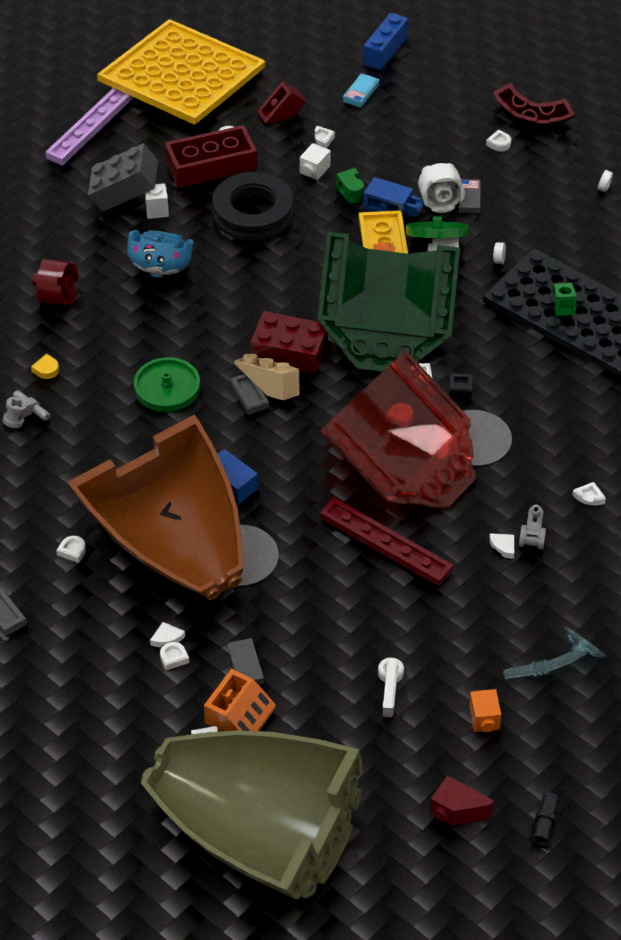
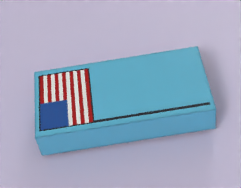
M361 73L344 94L343 102L361 108L378 87L379 79Z

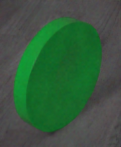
M434 216L433 222L407 224L406 235L421 238L464 237L469 235V225L456 222H442L441 216Z
M172 357L158 358L144 364L137 371L134 378V392L139 402L149 409L160 412L177 411L189 406L197 398L200 392V377L194 366L182 359Z

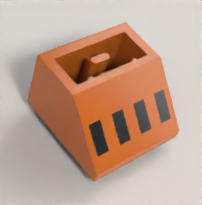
M230 669L204 704L205 723L212 727L217 726V729L222 732L260 731L275 710L276 704L254 679Z

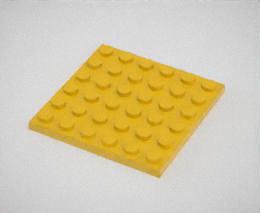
M169 19L97 74V81L195 125L265 68V60Z

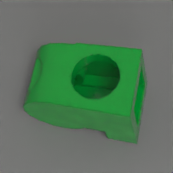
M352 168L336 174V188L341 195L350 203L361 202L364 197V183L359 179L357 169Z
M572 283L553 284L552 295L555 304V315H575L577 296Z

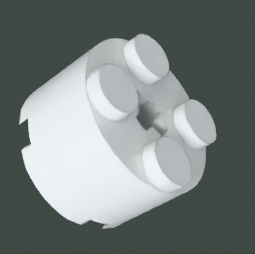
M439 163L425 166L422 169L418 186L424 204L431 208L432 211L437 213L449 212L455 209V205L459 201L460 203L463 201L465 189L459 173L453 164Z

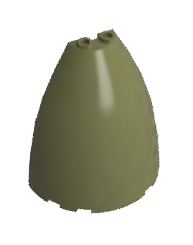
M225 731L166 738L162 746L156 750L154 755L156 764L153 768L149 767V769L144 771L141 784L168 817L189 838L209 854L249 878L295 899L310 897L315 893L318 882L322 884L326 882L337 865L353 827L350 824L352 809L356 810L359 805L361 789L357 788V776L362 775V759L359 749L320 739L277 732Z

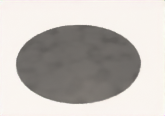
M465 410L457 412L443 421L438 431V442L444 453L457 462L467 465H486L498 461L509 451L512 435L507 424L498 416L481 410Z
M240 525L243 572L240 576L242 582L238 586L253 584L266 578L276 567L279 557L278 547L274 539L262 529L249 525Z

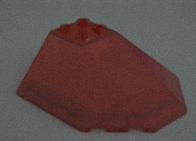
M406 350L320 430L386 502L448 508L476 479L475 470H472V458L474 455L472 439L469 437L470 418Z

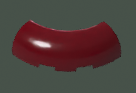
M511 83L493 92L498 102L508 112L530 123L556 124L575 117L566 98L555 102L535 103L522 96Z

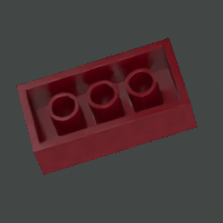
M244 125L165 142L166 163L177 188L257 170V150Z

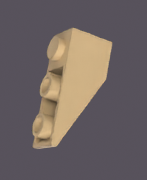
M246 354L243 356L244 358L234 361V364L267 396L286 400L299 395L298 368L291 367L288 363L273 362V359L258 358L256 354Z

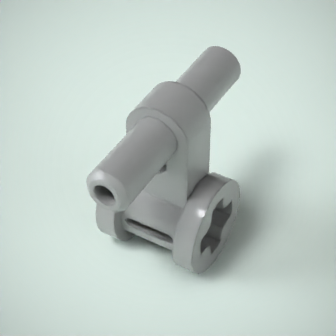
M17 390L13 393V397L7 399V413L3 416V423L11 428H19L24 423V417L35 413L46 421L49 419L50 413L43 409L34 398L27 397Z
M533 505L529 509L527 525H522L520 547L530 545L537 546L538 549L543 550L546 528H541L543 510L539 505Z

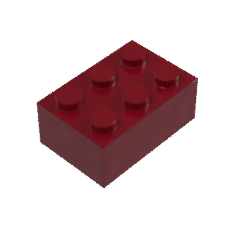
M263 311L251 340V354H256L258 358L273 359V362L288 363L289 366L298 368L299 371L316 374L328 344V333L319 322Z

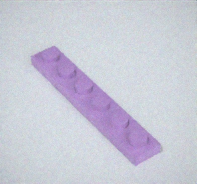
M113 88L45 152L46 158L64 165L134 97Z

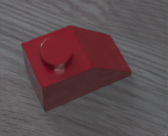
M282 81L257 112L266 124H271L294 117L307 101L298 89Z
M447 776L431 797L430 813L436 819L446 821L451 825L490 819L492 816L494 801Z

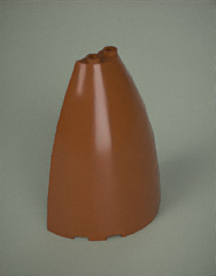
M195 414L153 436L154 449L116 469L111 459L68 481L73 493L104 530L124 550L151 570L178 585L206 596L208 600L215 599L222 591L227 588H235L242 582L240 577L243 572L242 536L237 505L229 478L212 442ZM171 502L168 512L176 514L182 519L175 520L162 516L160 513Z

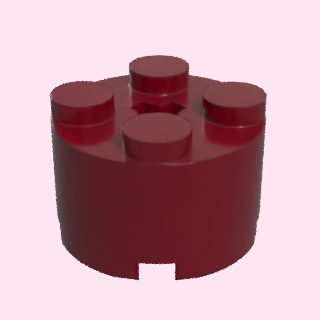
M43 259L38 273H34L32 280L33 285L36 286L37 302L71 305L77 294V289H74V282L79 280L77 266L68 261Z

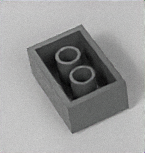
M143 143L130 148L124 153L114 155L111 159L102 163H97L92 167L88 196L103 212L154 189L158 159Z

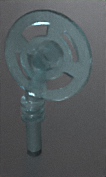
M564 626L563 629L573 643V646L570 648L572 649L571 652L550 661L545 659L541 662L539 660L537 664L534 661L531 662V665L503 669V675L505 679L532 674L535 677L538 676V673L540 676L543 673L547 675L549 671L576 661L580 656L584 657L585 654L599 658H605L606 655L580 635Z

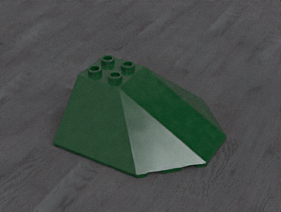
M328 231L323 261L318 322L357 369L402 375L452 335L460 248L438 245L436 251L411 254L374 250L349 241V234Z

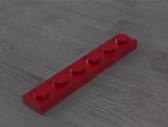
M333 498L320 512V519L437 586H440L453 571V564L336 498Z

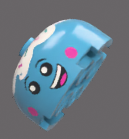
M135 230L130 231L128 234L127 254L132 264L138 269L150 273V276L163 277V275L181 272L188 266L192 258L194 241L192 239H187V242L183 241L181 235L148 230V232L139 234V231Z

